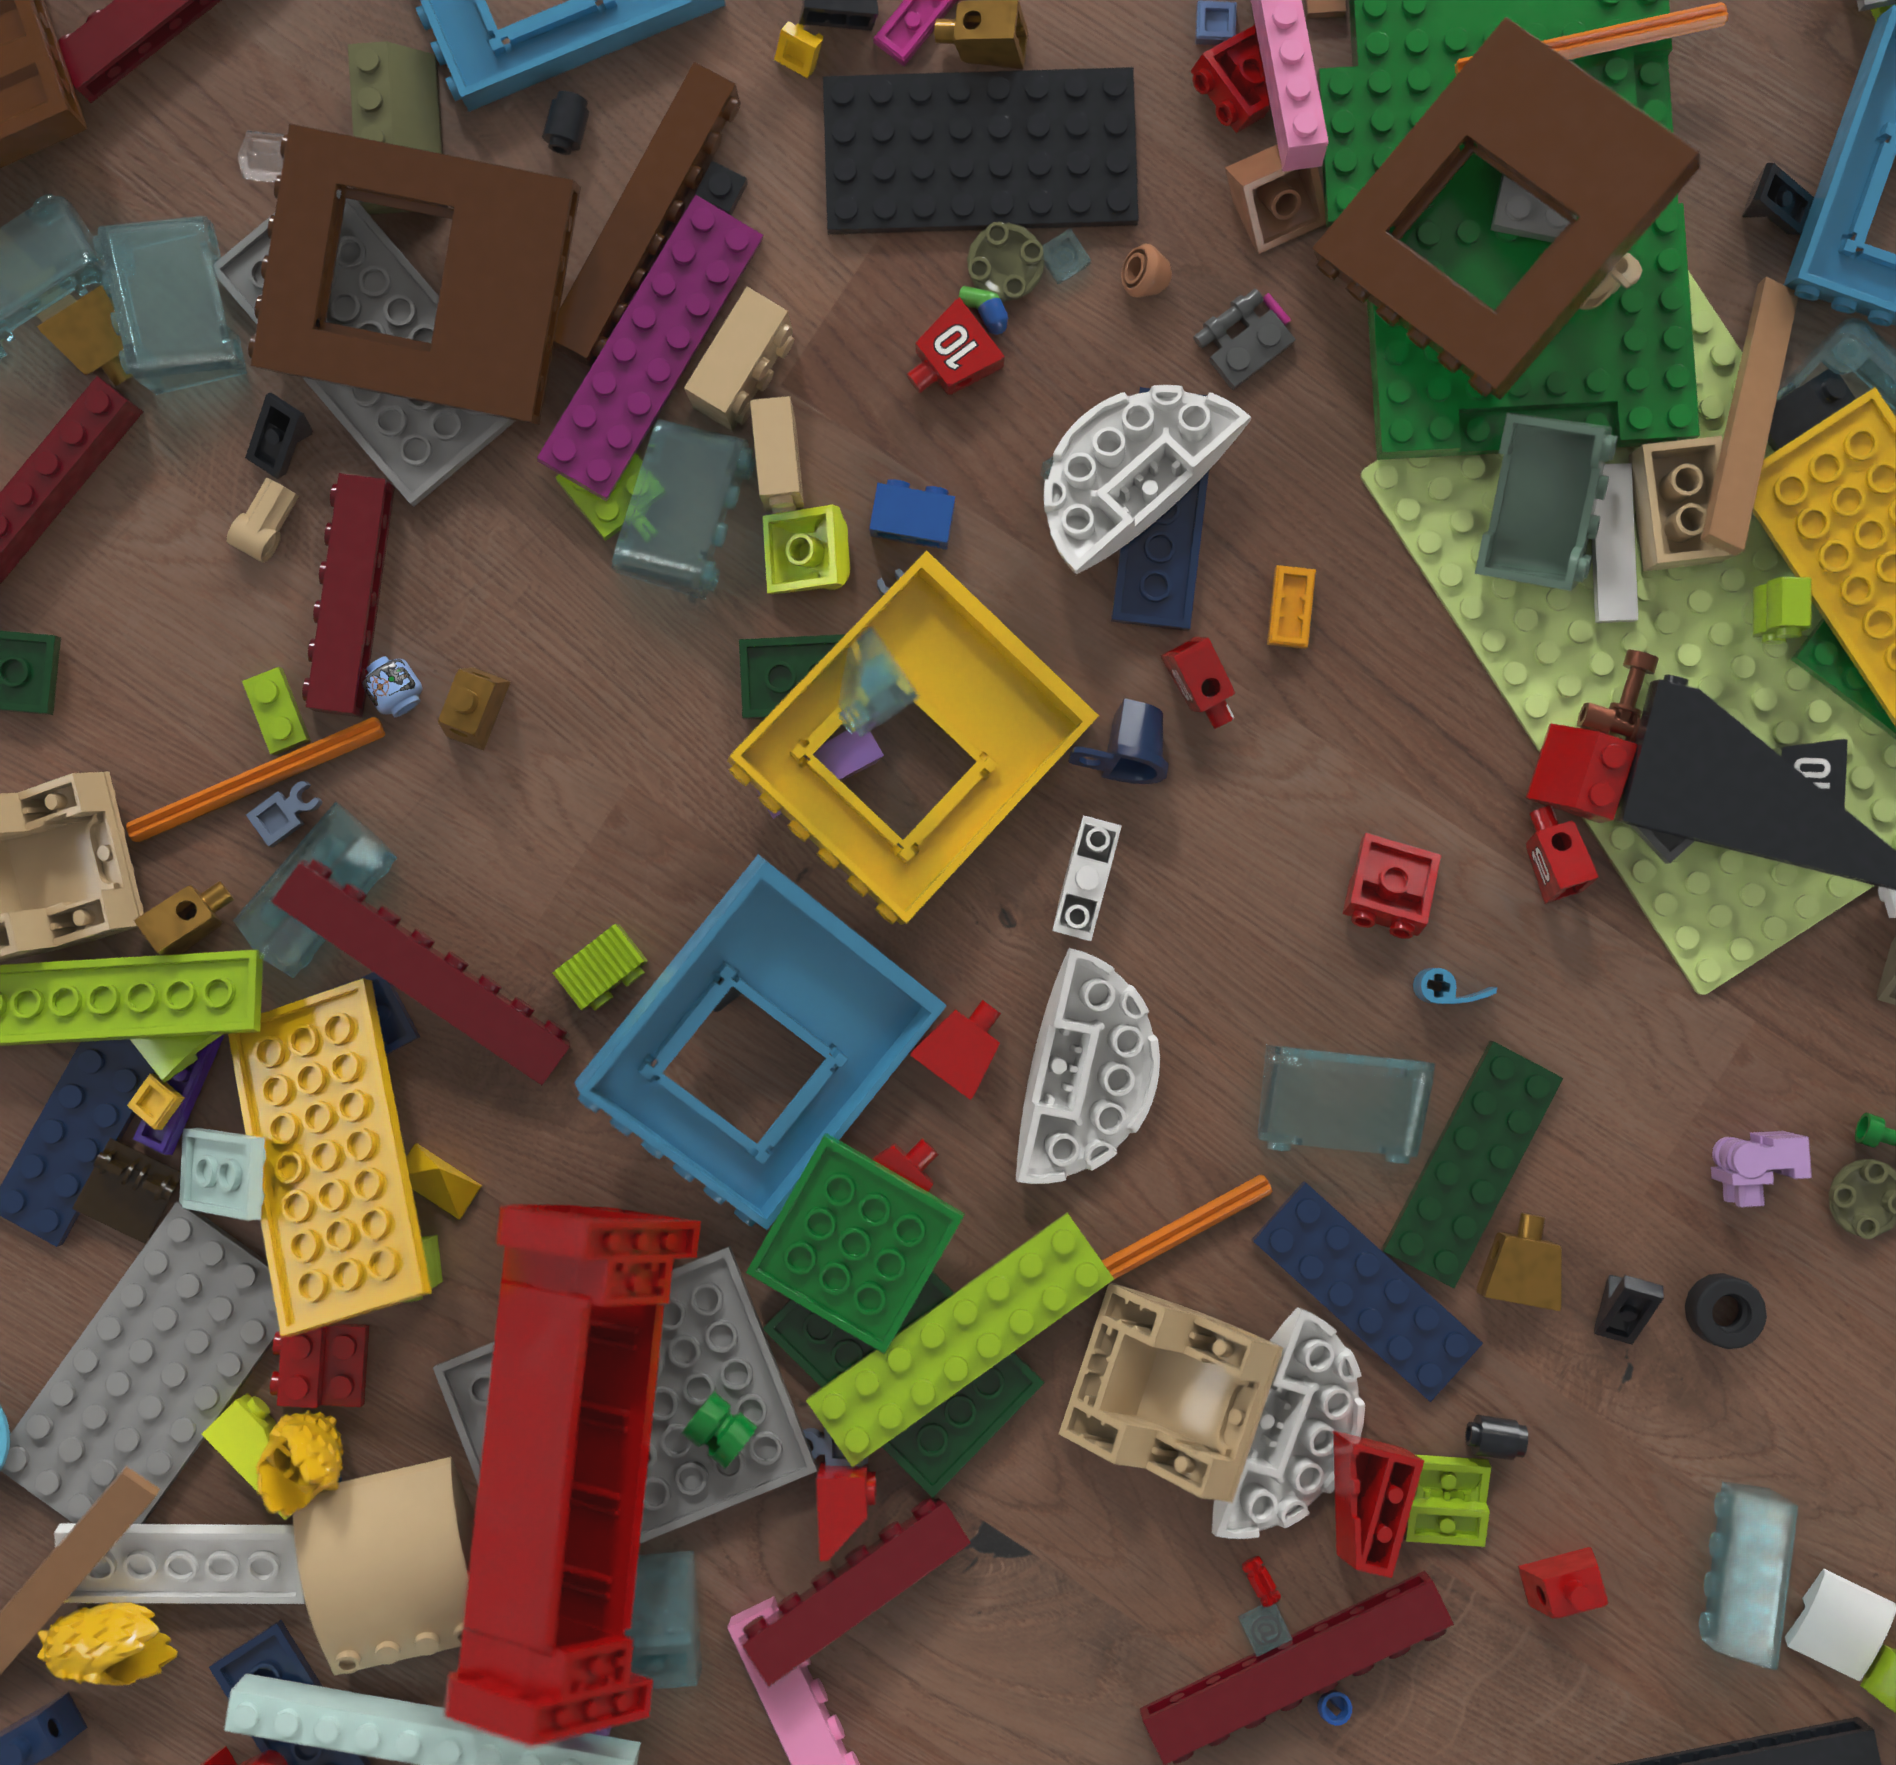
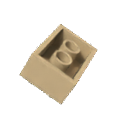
M746 287L684 387L694 409L731 431L734 430L737 423L743 425L751 414L750 400L753 399L758 389L763 392L767 388L774 375V371L771 368L778 357L785 358L794 343L795 338L792 337L793 330L789 313L786 309L751 288Z
M1722 436L1644 444L1628 455L1629 463H1632L1633 496L1643 572L1721 563L1734 556L1701 540L1722 447Z

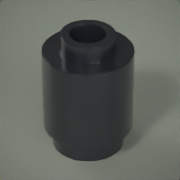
M559 91L556 98L551 100L542 135L543 140L548 143L550 150L562 155H570L571 151L580 150L589 117L588 101L584 97L569 91Z
M1476 1415L1474 1421L1468 1422L1466 1426L1465 1442L1467 1446H1471L1474 1455L1514 1460L1515 1457L1523 1458L1526 1454L1528 1430L1525 1425L1518 1424L1517 1420Z

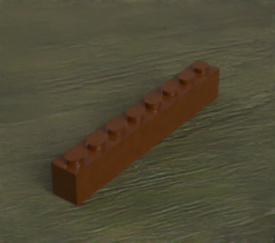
M696 62L692 64L560 307L553 348L592 367L615 326L629 306L628 302L634 291H638L647 276L648 271L646 269L653 257L658 258L667 242L665 234L671 223L676 224L680 220L685 209V202L683 201L690 189L695 190L699 185L704 173V169L701 167L707 156H713L717 152L722 140L720 132L726 121L732 122L736 117L741 103L738 100L736 83Z

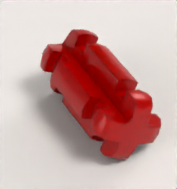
M1254 1556L1242 1564V1569L1244 1573L1248 1572L1246 1576L1257 1597H1261L1260 1602L1262 1606L1269 1607L1281 1599V1594L1278 1590H1275L1277 1587L1265 1565L1262 1566L1263 1561L1261 1557Z

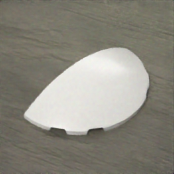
M1155 385L1151 386L1149 392L1127 396L1125 392H1122L1104 400L1082 415L1070 427L1053 454L1054 462L1048 480L1045 479L1044 510L1047 514L1051 531L1050 535L1066 564L1075 574H1078L1109 557L1145 531L1176 504L1220 459L1251 421V416L1237 405L1216 394L1208 393L1207 396L1188 393L1184 391L1182 386Z
M1072 948L1068 949L1054 983L1032 1059L1023 1106L1017 1155L1016 1181L1021 1183L1048 1184L1062 1182L1069 1175L1085 1169L1092 1171L1105 1164L1117 1154V1147L1128 1135L1139 1130L1149 1112L1157 1089L1160 1069L1158 1038L1153 1034L1147 1016L1150 1012L1144 1000L1132 985H1129L1114 971L1115 968L1097 957Z
M1297 1307L1270 1340V1342L1284 1348L1233 1503L1214 1500L1212 1533L1215 1536L1229 1539L1260 1537L1259 1531L1276 1525L1287 1528L1309 1515L1308 1506L1323 1492L1330 1494L1335 1489L1333 1430L1361 1437L1365 1403L1359 1397L1357 1378L1362 1377L1358 1363L1353 1352L1345 1347L1335 1334L1337 1331L1311 1312Z

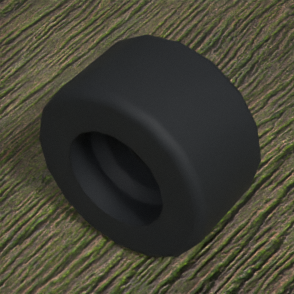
M1724 1273L1710 1274L1698 1280L1688 1292L1685 1302L1686 1319L1693 1332L1704 1341L1725 1349L1743 1348L1754 1342L1763 1331L1767 1318L1766 1304L1760 1292L1748 1281ZM1723 1296H1731L1738 1303L1737 1317L1728 1326H1720L1713 1320L1712 1311L1714 1304Z

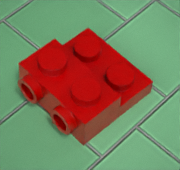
M1256 25L1202 53L1190 71L1193 74L1192 80L1195 89L1200 94H1207L1216 106L1215 111L1219 122L1225 126L1230 125L1235 133L1264 118L1271 109Z
M1365 833L1361 839L1355 871L1349 881L1342 914L1351 916V922L1359 927L1370 928L1375 924L1390 928L1389 933L1397 938L1409 939L1413 935L1419 936L1428 924L1441 855Z
M333 1323L291 1337H281L280 1331H276L272 1349L274 1355L280 1356L279 1371H274L271 1376L270 1394L277 1396V1406L317 1408L320 1405L362 1407L365 1404L370 1325Z

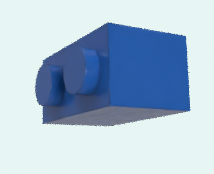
M889 479L887 484L877 483L869 528L870 536L947 550L955 508V496L948 495L949 491L947 489L936 486H926L925 491L911 489L908 482Z

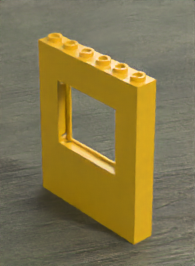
M926 550L734 750L727 762L732 765L729 772L737 781L745 787L751 783L761 793L758 799L773 814L780 811L791 821L787 826L800 840L805 842L809 838L820 848L817 855L833 870L839 866L849 876L846 882L856 893L862 897L866 894L871 896L879 904L875 910L887 922L893 925L897 921L900 925H904L1099 715ZM886 677L976 761L904 840L813 755Z

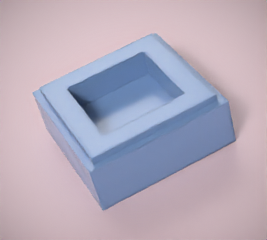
M1198 1L1196 7L1195 44L1219 45L1235 36L1237 2Z

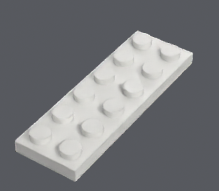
M76 1524L58 1525L54 1532L55 1548ZM132 1524L64 1603L305 1604L297 1563L294 1525Z

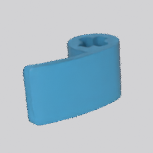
M1442 968L1424 969L1415 976L1413 982V990L1416 996L1421 1001L1427 1003H1466L1497 993V987H1487L1479 992L1456 997V980L1453 974ZM1434 975L1436 982L1442 983L1441 991H1435V996L1432 989H1427L1428 980H1434Z

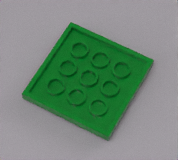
M825 1133L746 1273L885 1354L965 1213Z

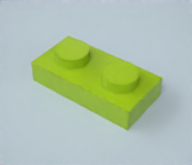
M276 667L242 681L270 754L277 755L311 741L282 668Z

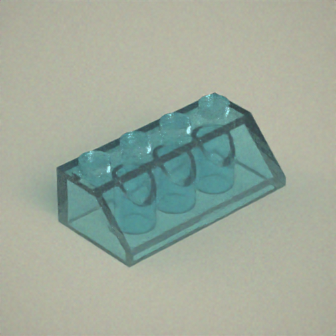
M337 802L331 806L233 920L252 949L260 951V958L292 978L312 961L314 954L326 941V939L271 903L299 862L304 859L310 863L313 859H316L334 872L331 876L333 880L342 886L349 882L367 894L374 884L389 872L391 865L397 859L396 855L378 836Z
M1722 1481L1721 1492L1717 1493L1714 1502V1510L1718 1518L1716 1532L1711 1534L1709 1541L1712 1565L1711 1572H1707L1704 1580L1707 1604L1706 1611L1700 1615L1699 1632L1702 1640L1716 1652L1768 1669L1777 1670L1798 1506L1770 1488Z

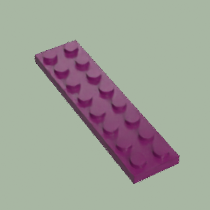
M694 196L537 456L539 463L607 502L763 241V234L701 197Z

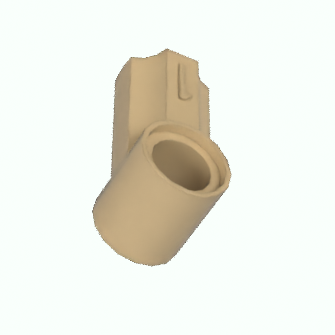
M266 478L247 512L240 514L231 524L227 534V543L256 560L265 563L276 551L281 538L279 531L299 496L281 484Z

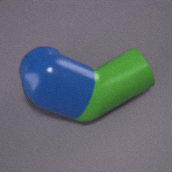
M962 286L959 297L965 305L978 309L982 321L990 333L996 335L1003 333L1008 325V315L999 295L987 290Z

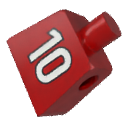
M959 297L915 343L916 353L922 362L906 375L919 393L937 381L944 391L951 395L1003 368L1005 356Z
M1193 637L1161 655L1165 666L1191 711L1200 713L1205 711L1214 729L1227 724L1235 718L1225 700L1233 696L1235 690L1209 637ZM1207 680L1209 689L1207 693L1203 694L1202 684Z
M1553 806L1542 807L1531 812L1529 815L1536 832L1526 842V848L1544 903L1547 904L1582 893L1599 877L1575 822L1568 821L1559 824Z

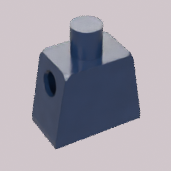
M69 1692L0 1731V1765H35L57 1752L87 1728ZM48 1720L55 1722L58 1731L55 1730L50 1734L47 1726Z

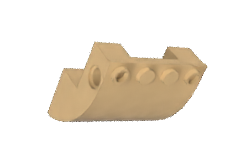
M109 771L71 773L18 793H0V962L87 943L138 927L133 920L144 914L143 905L140 900L134 876V867L131 863L125 830L121 822L116 793Z
M1109 1283L1059 1435L1113 1464L1145 1468L1200 1498L1233 1503L1284 1347L1201 1312L1134 1289Z
M452 1457L339 1482L337 1490H322L306 1507L293 1513L297 1563L305 1602L316 1637L334 1676L343 1673L350 1674L357 1670L382 1664L389 1665L396 1661L421 1655H432L439 1651L461 1646L473 1540L474 1511Z

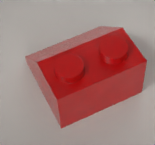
M1551 723L1548 726L1525 799L1546 806H1553L1555 809L1597 823L1614 820L1638 744L1599 731Z
M825 1462L820 1463L816 1478L820 1562L829 1561L867 1519L869 1505H876V1471L869 1472L868 1463L864 1466L854 1467L826 1466Z

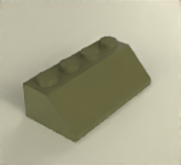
M387 41L348 44L353 136L443 154L437 58L435 54ZM359 201L369 215L412 212Z

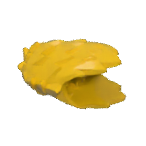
M310 1410L303 1414L294 1413L291 1416L285 1414L273 1427V1430L270 1432L269 1442L262 1452L256 1467L258 1494L262 1496L267 1509L271 1513L280 1511L284 1517H289L295 1511L298 1512L306 1507L322 1490L335 1491L339 1488L337 1480L343 1469L342 1456L344 1450L341 1434L335 1427L337 1420L333 1416H325L322 1412L311 1414Z
M128 1602L99 1603L90 1609L86 1607L77 1609L65 1616H60L51 1625L49 1630H39L37 1633L43 1645L37 1655L38 1659L46 1662L47 1668L54 1676L65 1682L71 1679L79 1684L88 1682L97 1685H130L135 1683L136 1680L160 1674L162 1672L161 1667L175 1659L178 1652L168 1645L172 1641L171 1638L166 1634L160 1633L158 1626L150 1620L155 1616L154 1612L144 1606Z

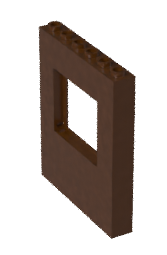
M1505 17L1314 245L1312 250L1318 260L1316 267L1330 280L1334 281L1339 277L1347 283L1346 290L1359 302L1364 304L1368 299L1377 306L1376 313L1386 323L1394 327L1398 322L1408 330L1406 336L1416 346L1423 350L1429 346L1439 354L1436 357L1437 360L1449 371L1456 373L1459 369L1470 377L1467 381L1468 384L1479 394L1486 397L1491 393L1501 400L1700 169V151ZM1464 144L1465 147L1460 151V145ZM1473 153L1570 222L1495 310L1491 309L1400 241ZM1393 226L1395 230L1390 234V228Z
M289 124L288 134L283 136L280 146L281 157L284 159L281 175L279 174L276 177L274 183V196L277 199L275 215H271L267 228L268 237L271 239L269 253L264 256L261 265V276L264 279L262 295L257 297L255 303V317L258 319L256 334L251 336L248 346V354L252 358L251 366L267 371L540 425L581 187L571 179ZM337 190L341 191L340 199L337 197ZM346 198L452 219L431 343L326 322ZM316 319H320L319 327L316 326Z

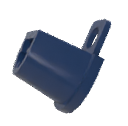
M1124 698L1113 718L1107 752L1077 746L1071 751L1068 762L1082 767L1101 770L1102 778L1120 782L1153 784L1165 780L1169 764L1163 758V712L1153 705ZM1083 757H1091V758H1095V759H1098V760H1089V759H1085V758H1083Z

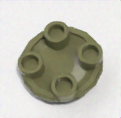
M993 222L987 229L979 233L970 246L967 257L969 276L977 289L995 292L999 295L1001 301L1018 300L1029 294L1041 280L1045 266L1043 246L1036 236L1022 226L1012 223Z
M1875 1159L1856 1160L1844 1166L1834 1177L1829 1190V1209L1835 1221L1848 1233L1865 1239H1872L1891 1230L1896 1225V1171L1889 1164Z

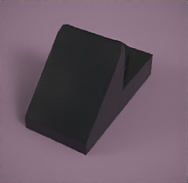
M1766 163L1754 182L1742 216L1767 217L1788 235H1801L1814 197L1775 163Z
M273 393L266 394L245 458L276 479L286 475L297 443L313 434V430L304 413Z
M1609 1275L1594 1326V1334L1633 1345L1663 1301L1664 1287L1624 1275L1623 1278Z

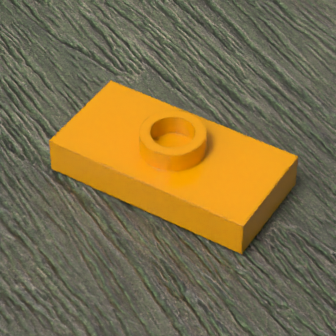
M1281 565L1275 567L1267 645L1301 649L1308 647L1316 569Z

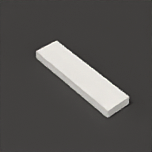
M1632 463L1605 464L1602 475L1609 476L1605 499H1597L1594 515L1601 516L1597 537L1595 540L1592 539L1595 623L1635 622L1638 620Z

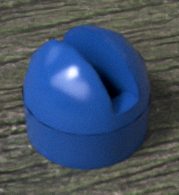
M1331 1690L1320 1696L1317 1702L1320 1717L1329 1724L1335 1726L1343 1725L1351 1717V1701L1345 1694L1339 1691ZM1328 1700L1341 1711L1337 1716L1326 1706Z

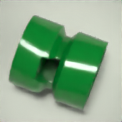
M713 1391L681 1434L697 1447L707 1446V1455L726 1469L754 1434L758 1426L742 1413L733 1415L731 1413V1404Z

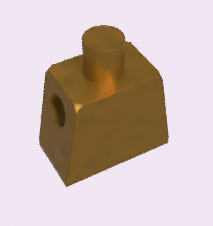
M1019 0L960 1L957 4L955 19H936L934 30L935 42L955 44L961 61L1024 69L1028 28Z
M100 285L37 326L39 331L86 376L101 367L116 387L135 374L121 355L122 352L132 347L134 342L104 285Z
M474 667L458 669L438 719V723L446 737L484 751L511 682Z
M221 881L202 893L192 885H189L133 921L158 954H182L222 924L216 912L232 902L234 898ZM197 908L196 915L188 920L190 911Z
M1521 1213L1517 1235L1497 1232L1477 1285V1293L1486 1298L1556 1311L1561 1310L1562 1250L1558 1244L1541 1240L1545 1217Z

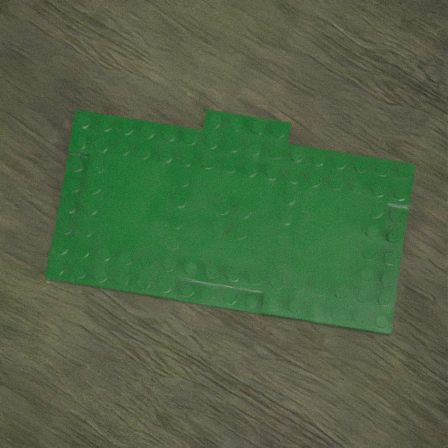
M1348 0L1353 67L1319 68L1317 73V84L1329 141L1322 164L1326 227H1330L1456 77L1455 64L1457 60L1473 56L1505 17L1540 41L1668 14L1670 13L1669 0ZM1672 38L1569 60L1673 133L1668 55L1673 50ZM1464 144L1460 145V151L1465 147ZM1473 153L1400 241L1491 309L1495 310L1552 242L1490 230L1502 173ZM1678 194L1627 252L1638 260L1641 265L1642 273L1638 282L1628 288L1621 285L1615 293L1611 294L1598 307L1589 310L1578 309L1501 400L1491 393L1484 397L1475 391L1467 382L1470 377L1459 369L1456 373H1452L1437 360L1436 357L1439 354L1429 346L1424 350L1416 346L1406 336L1408 332L1406 328L1398 322L1394 327L1386 323L1376 313L1378 307L1367 299L1377 460L1499 454L1507 413L1611 427V435L1618 436L1616 448L1697 439L1700 436L1684 203H1678ZM1393 226L1390 228V234L1395 230Z

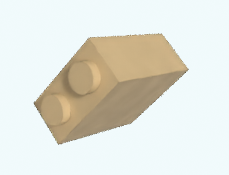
M786 396L750 400L759 495L765 511H772L773 514L795 511L796 508H804L796 419L791 398Z

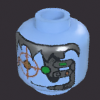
M384 656L375 660L367 667L369 674L364 679L362 686L378 712L399 717L420 703L421 682L404 659L389 661Z

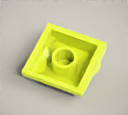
M832 504L763 516L768 594L822 588L836 590L845 585L850 575L847 524L840 507Z

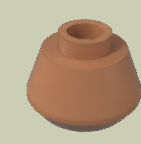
M1142 244L1133 249L1126 257L1121 273L1122 284L1126 292L1135 298L1160 294L1168 287L1172 278L1168 259L1151 244Z

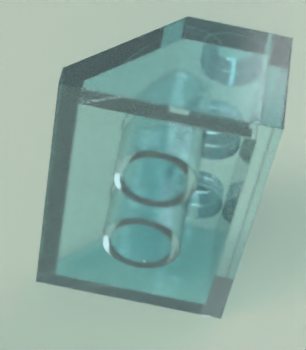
M872 627L864 631L848 648L838 705L842 710L838 715L842 723L850 733L856 731L862 737L919 697Z

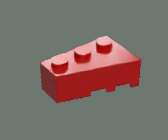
M1333 1430L1336 1555L1355 1570L1392 1578L1424 1460L1403 1447Z

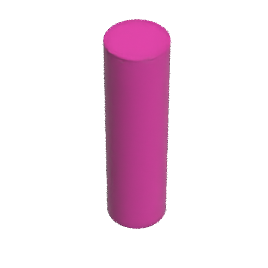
M1270 293L1263 297V302L1270 310L1272 309L1286 326L1291 321L1289 316Z

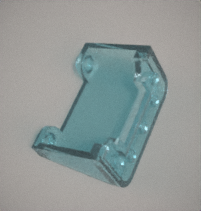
M52 194L44 195L34 202L32 208L0 227V359L7 355L2 347L3 340L10 343L16 339L11 331L68 294L76 291L83 296L88 293L85 286L97 283L104 285L108 290L122 281L74 206L65 197Z
M1266 1044L1257 1139L1267 1141V1149L1291 1151V1144L1386 1154L1385 1161L1409 1164L1410 1157H1418L1434 1079L1435 1063Z

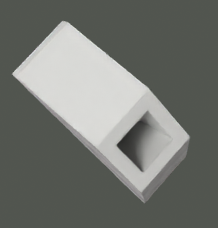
M1083 815L1070 856L1052 931L1088 941L1092 940L1122 825Z

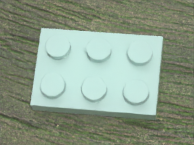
M184 1128L182 1134L179 1203L182 1205V1208L242 1220L261 1219V1206L264 1202L262 1184L263 1165L266 1161L265 1138L203 1128Z

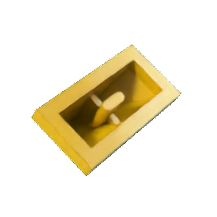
M418 1143L414 1144L406 1157L412 1189L460 1220L482 1185Z

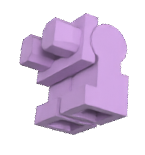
M1786 1131L1750 1133V1141L1735 1137H1724L1718 1140L1713 1147L1712 1156L1717 1166L1711 1167V1177L1723 1183L1724 1201L1736 1203V1206L1739 1207L1764 1206L1763 1184H1774L1773 1172L1794 1179L1811 1178L1809 1137Z

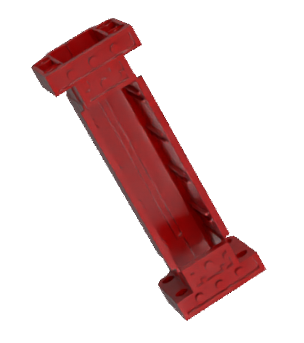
M509 1204L500 1206L496 1244L505 1246L459 1668L458 1671L448 1675L444 1707L445 1717L528 1747L649 1717L653 1679L631 1673L634 1638L625 1636V1630L631 1629L665 1307V1305L661 1304H669L674 1258H697L701 1221L601 1206L571 1204Z

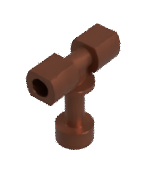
M1627 650L1623 666L1630 669L1620 702L1610 703L1609 709L1590 702L1584 703L1578 716L1577 726L1605 734L1611 731L1626 736L1625 740L1634 743L1642 714L1641 710L1635 708L1645 674L1655 673L1659 658L1646 652Z

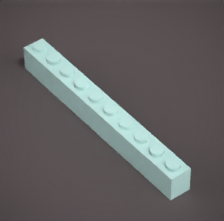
M247 1673L231 1690L224 1731L417 1765H637L641 1742L585 1733L528 1747L445 1717L444 1708Z

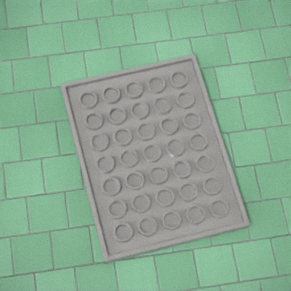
M731 1246L674 1268L672 1270L669 1304H661L665 1305L640 1543L818 1471V1466L812 1455L811 1448L805 1437ZM494 1342L433 1367L478 1486ZM713 1391L731 1404V1413L733 1415L742 1413L758 1426L754 1434L726 1469L707 1455V1446L697 1447L681 1434Z

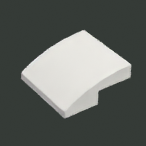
M1823 1568L1803 1597L1805 1609L1786 1634L1787 1647L1860 1681L1875 1659L1888 1634L1896 1614V1603Z

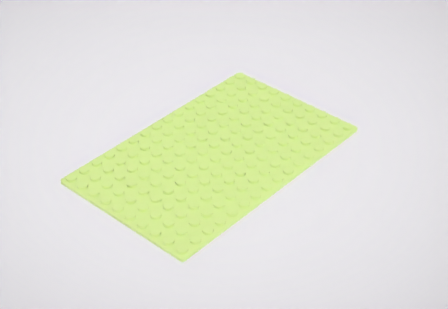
M1688 271L1700 436L1698 438L1722 436L1723 440L1742 351ZM1768 441L1764 459L1774 453ZM1640 446L1616 448L1613 460L1605 462V464L1629 463L1628 455ZM1503 454L1377 460L1363 469L1360 475L1361 480L1539 753L1549 724L1581 728L1577 726V720L1584 703L1590 702L1608 709L1610 703H1619L1630 669L1623 666L1627 650L1646 652L1657 656L1659 660L1655 673L1645 674L1635 706V708L1642 712L1650 682L1659 679L1663 680L1664 675H1673L1688 679L1689 687L1703 691L1772 749L1848 739L1845 809L1896 850V739L1791 660L1823 618L1811 601V628L1801 631V637L1787 638V643L1763 644L1762 637H1753V588L1767 584V581L1774 578L1795 577L1753 512L1745 549L1737 556H1733L1721 563L1643 572L1633 496L1638 620L1635 622L1595 623L1592 561L1587 579L1584 578L1583 583L1578 582V585L1572 591L1475 574L1482 535L1489 529ZM1592 539L1588 540L1587 555H1592ZM1611 731L1608 733V735L1624 740L1626 736ZM1582 818L1694 991L1700 995L1710 993L1875 886L1694 841L1671 863L1665 864L1630 825L1614 820L1597 823Z

